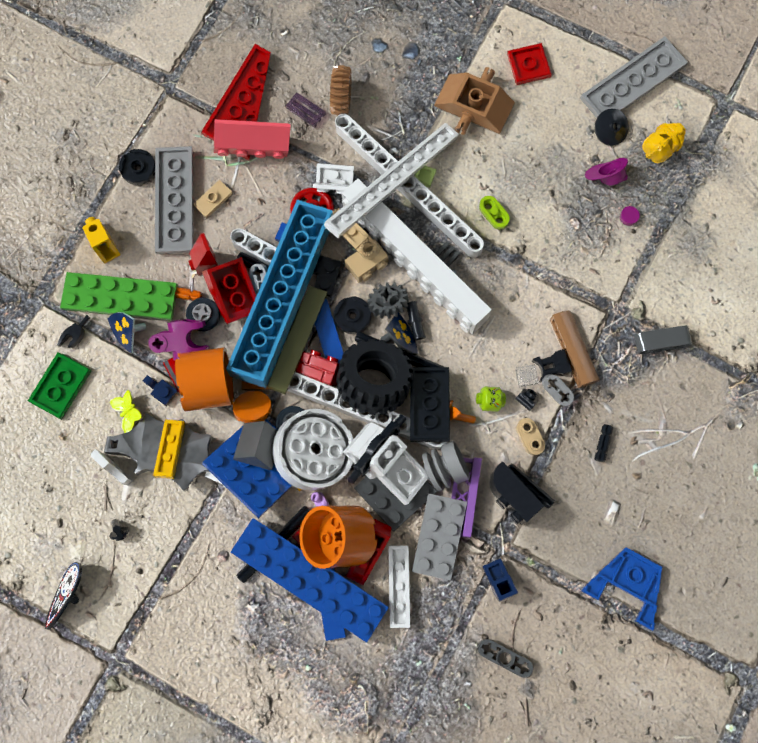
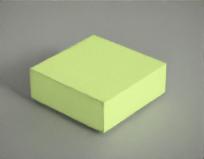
M424 166L415 173V177L424 186L430 188L437 169Z

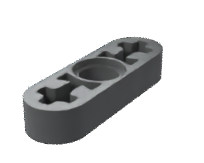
M483 639L479 642L478 652L482 657L522 678L529 677L532 674L533 664L528 659L490 639ZM488 643H490V648L495 651L497 650V647L500 648V650L496 653L495 660L492 659L494 654L490 652H487L486 654L483 653V644L487 645ZM508 652L510 654L511 660L508 664L500 662L501 653ZM515 657H518L516 662L522 665L525 662L527 663L526 667L529 668L527 672L520 673L521 669L515 665L514 669L510 668L515 662Z

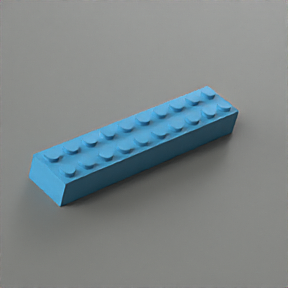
M300 200L296 201L226 370L230 377L263 388L267 387L330 232L324 227L326 220L333 216L332 210Z

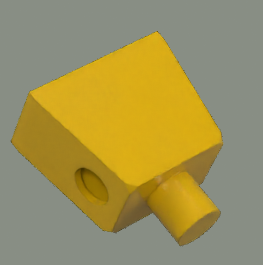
M95 217L86 219V225L83 226L84 233L91 247L105 264L120 256L121 254L100 219Z

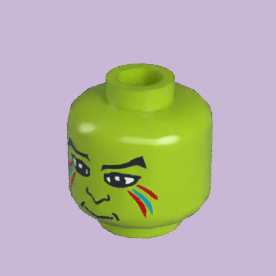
M485 386L482 387L480 393L476 394V403L479 404L482 411L498 412L505 406L506 395L500 387Z

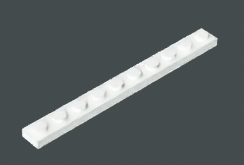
M444 123L326 220L324 227L337 238L341 237L455 141L459 134L447 123Z

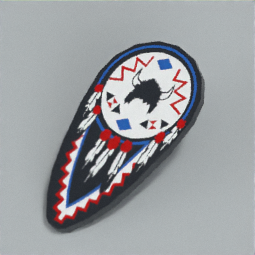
M72 563L64 573L51 603L45 629L50 630L55 625L70 602L72 604L79 602L75 592L82 576L81 563Z

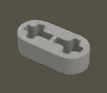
M254 264L249 270L256 296L268 270L264 264ZM258 268L260 270H263V273L260 274V277L259 275L255 274V271H257Z
M548 374L544 376L542 386L550 396L560 405H570L574 400V394L556 375ZM549 379H555L554 384L557 386L556 389L552 386L548 387ZM559 391L564 394L568 393L566 396L568 398L567 401L561 400L562 396L558 393Z

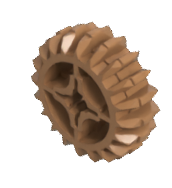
M345 65L334 66L331 74L330 110L332 114L337 116L340 114L348 115L350 110L352 72L351 68Z

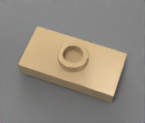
M219 180L193 206L207 219L233 193Z

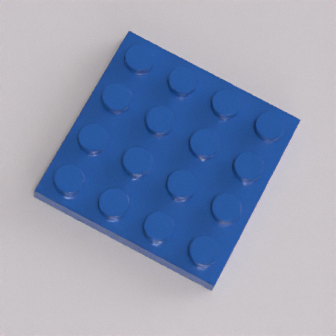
M267 419L264 420L277 430V428L273 424H271ZM242 426L208 456L202 465L259 519L292 485L280 475L274 463L272 470L233 460L243 429Z

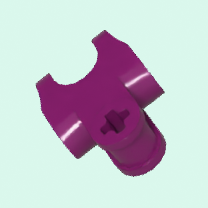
M182 319L167 322L169 331H162L152 335L148 343L149 348L155 353L172 351L173 360L180 359L177 355L178 353L208 350L209 346H199L191 340L192 330L206 326L205 320Z

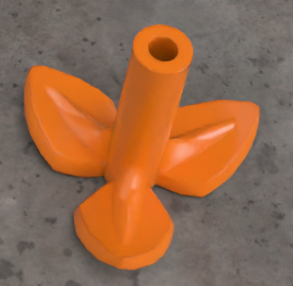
M450 400V420L475 423V416L462 414L456 407L452 406L454 401Z

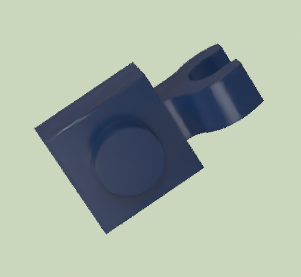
M146 375L142 380L153 389L150 395L165 406L170 403L178 392L163 379L157 383Z

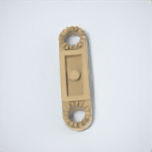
M335 209V211H333V215L340 209ZM357 223L342 235L365 259L370 260L378 255L380 250L378 244ZM373 246L372 251L367 253L366 249Z

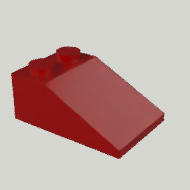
M242 257L202 272L207 287L226 324L249 315L256 299V293Z

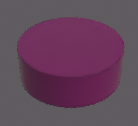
M633 206L625 207L620 213L621 222L627 226L636 224L640 217L639 211Z

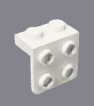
M317 163L316 182L313 184V188H317V192H328L330 189L336 190V193L341 194L353 183L354 166Z

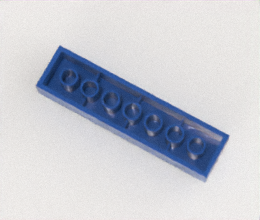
M252 518L230 552L366 643L389 608L331 568L320 569L311 565L299 547L255 518Z

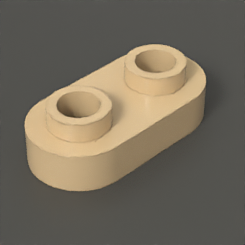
M521 419L516 426L517 434L526 452L537 456L544 451L545 442L532 419ZM525 424L530 426L529 431L524 430L523 426ZM537 442L539 444V447L534 448L532 446V443Z

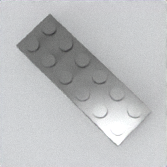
M664 36L583 93L580 99L596 118L601 112L611 108L622 112L684 68L688 62Z
M192 146L155 148V253H190L194 246Z

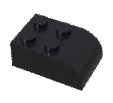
M503 461L492 472L489 485L493 495L497 498L496 503L503 510L506 508L511 513L509 517L516 524L520 523L523 525L527 523L544 507Z

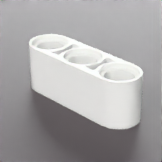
M240 228L231 232L230 239L237 250L270 265L271 260L267 258L275 253L277 249L275 246ZM244 237L242 242H236L237 238ZM254 246H260L259 250L252 251Z

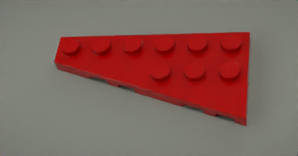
M254 44L201 131L202 135L214 141L215 119L258 121L271 52ZM247 155L243 158L250 161L251 155Z

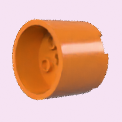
M225 347L177 354L180 359L175 360L177 386H179L180 395L183 396V398H180V402L185 412L233 405V379L226 370L229 357Z
M317 506L306 514L301 524L299 538L302 553L311 565L320 569L351 567L364 564L372 557L376 549L377 540H375L373 526L375 521L371 514L360 506Z

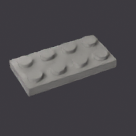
M428 493L412 572L451 581L467 506L466 501Z

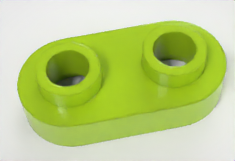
M493 196L483 197L479 204L480 212L495 229L502 230L506 228L510 220L509 214ZM490 205L491 209H486L485 206ZM501 219L503 222L498 223L496 220Z

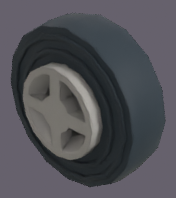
M197 298L188 305L186 319L205 320L206 326L195 330L209 331L218 324L220 311L213 300Z

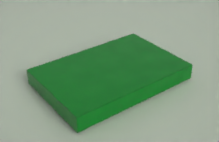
M57 352L29 397L28 402L62 420L92 370Z

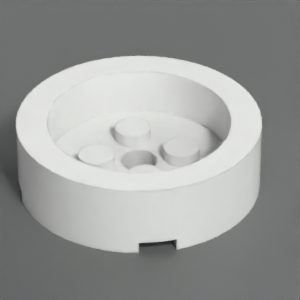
M322 409L301 411L285 421L278 429L272 446L274 464L280 475L296 488L313 491L329 487L341 480L353 464L343 452L353 441V436L350 430L343 424L342 419L329 411ZM313 443L320 446L319 454L313 453L311 449Z

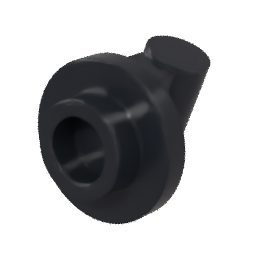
M523 389L515 399L530 411L538 402V395L532 389Z
M113 519L111 522L113 532L110 533L109 537L111 540H123L127 537L129 529L128 527H120L119 520Z

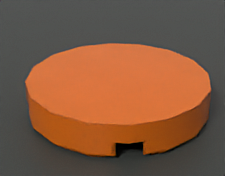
M260 391L243 393L233 403V413L239 422L264 421L272 411L271 400L268 395Z

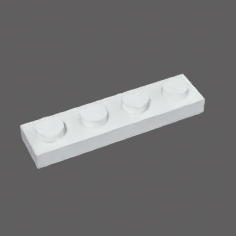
M389 546L390 628H410L408 546Z

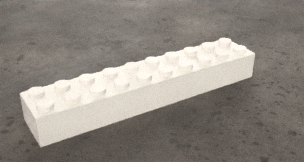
M359 179L355 180L341 193L343 206L367 188ZM383 202L357 222L362 229L365 228L369 232L368 235L373 240L375 239L382 245L381 247L388 255L391 254L394 257V261L399 267L403 266L407 270V274L412 280L416 279L420 283V287L424 292H429L434 297L433 300L437 305L443 306L447 310L446 313L450 318L456 319L460 323V327L466 333L470 332L473 335L488 321L492 309Z

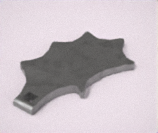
M145 414L138 425L131 431L116 436H107L104 453L132 458L138 464L137 468L133 471L136 475L147 471L154 472L164 422L154 419L150 414ZM187 423L185 424L175 477L171 479L183 491H188L191 482L199 474L209 471L202 463L209 456L208 446L212 439L209 434L193 432ZM114 443H117L116 449H113Z

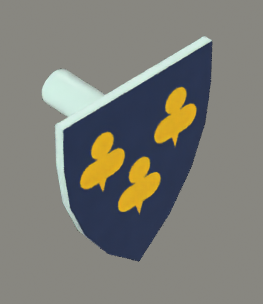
M124 312L114 313L108 318L111 330L118 342L132 354L134 333L146 330V324L140 323L135 325V319Z

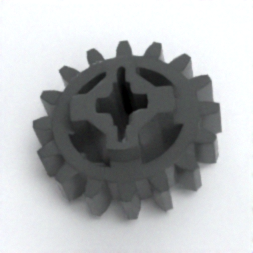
M386 282V286L380 284L379 289L374 288V293H369L370 299H367L370 311L374 313L375 317L380 315L381 319L384 316L390 319L391 315L397 317V313H403V307H408L407 302H409L406 288L403 289L402 285L397 286L396 282L392 285Z

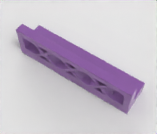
M476 457L473 459L464 458L465 463L472 464L471 472H469L470 481H465L469 486L468 491L461 495L457 489V483L453 482L451 498L455 499L457 493L459 495L457 500L462 499V501L467 502L463 530L460 537L471 538L482 462V458Z

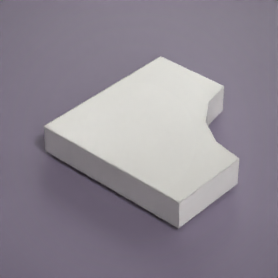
M96 449L91 453V457L121 484L128 486L132 482L106 454Z

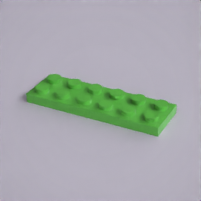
M67 272L60 308L62 310L109 315L124 312L131 317L172 321L176 302L175 293L178 284Z

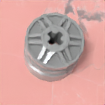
M454 441L441 446V456L436 449L431 450L432 457L428 452L422 454L427 477L438 492L444 490L443 483L447 488L451 487V477L457 484L470 479L465 460Z

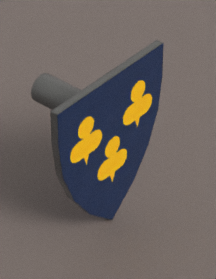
M398 312V316H394L386 326L387 334L382 336L381 340H385V342L393 340L398 348L418 355L417 344L413 339V334L404 318Z

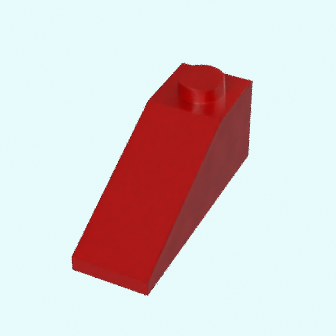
M204 233L200 234L189 253L191 260L188 261L191 270H195L198 276L202 275V272L219 266L208 239Z
M374 519L375 525H373L375 540H377L374 554L366 563L349 567L346 574L347 578L361 585H364L391 537V527Z

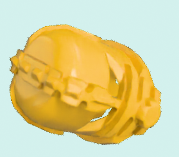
M663 123L659 125L656 131L652 132L644 140L642 145L646 158L651 159L654 163H662L670 158L674 152L679 151L684 143L686 132L684 126L681 123Z

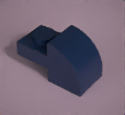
M501 558L483 566V570L498 602L518 594Z

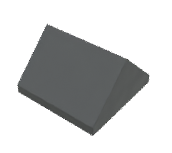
M266 421L244 423L233 460L272 470L274 463L272 446L277 430Z

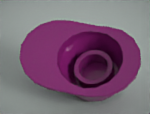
M618 158L595 165L585 172V178L588 180L599 179L608 186L619 184L628 179L625 168L628 160L627 158Z

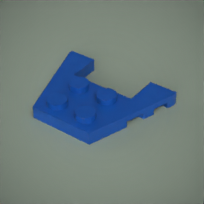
M625 547L581 589V592L595 600H599L607 582L643 602L635 622L653 631L662 567Z

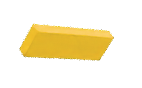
M165 419L153 473L154 477L174 479L186 424L184 421Z

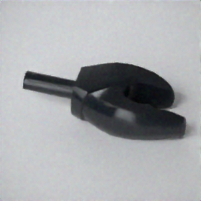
M86 315L79 325L74 323L67 327L61 333L57 346L61 347L70 336H72V341H70L68 348L77 346L84 337L85 330L83 326L90 317Z

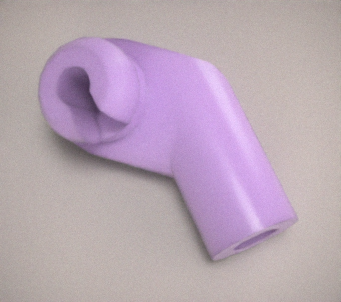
M312 493L311 500L315 503L316 507L329 506L323 493Z

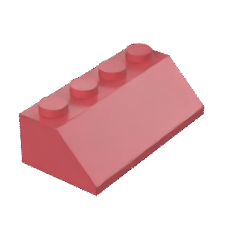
M215 119L214 153H218L219 156L236 154L238 157H246L247 155H255L257 158L273 156L276 159L287 157L289 152L290 124Z

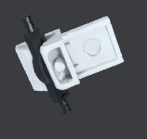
M399 415L396 421H391L385 429L372 422L366 424L343 452L355 464V470L347 478L351 484H354L360 476L364 477V475L369 479L378 478L404 505H407L427 481L428 477L425 469L405 450L407 446L397 437L400 433L399 428L407 420L405 416Z

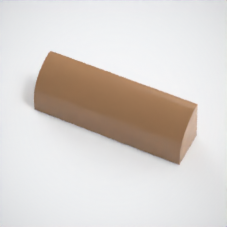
M571 311L553 314L550 322L561 348L566 352L578 389L599 382L600 379Z

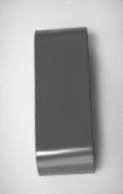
M687 325L646 331L634 335L639 355L680 349L692 345Z

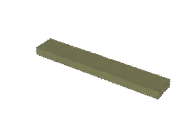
M309 286L267 388L286 395L326 299V291Z

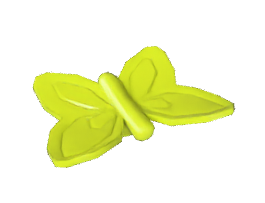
M130 390L126 391L123 398L116 397L110 400L113 409L123 411L120 413V417H124L122 420L124 433L131 431L135 426V421L142 418V414L135 408V404H132Z

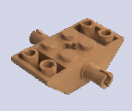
M485 67L481 78L469 73L449 74L434 106L461 117L455 127L457 133L462 130L461 134L465 135L471 122L498 134L501 133L515 102L500 86L491 83L495 74L492 68L488 72L489 67Z

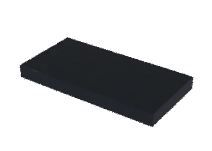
M413 367V381L410 388V442H450L449 367Z

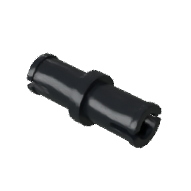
M417 301L408 302V307H406L409 317L408 325H411L414 341L424 339L426 336L422 326L423 319L420 317Z

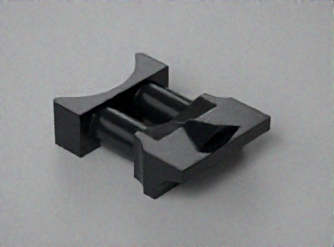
M564 349L555 351L550 357L544 359L536 357L532 360L541 370L539 383L548 374L563 376L572 372ZM553 364V368L544 369V366Z

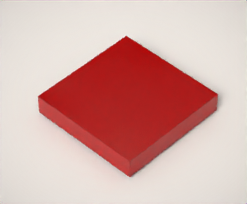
M542 43L507 51L516 85L551 77L552 74Z

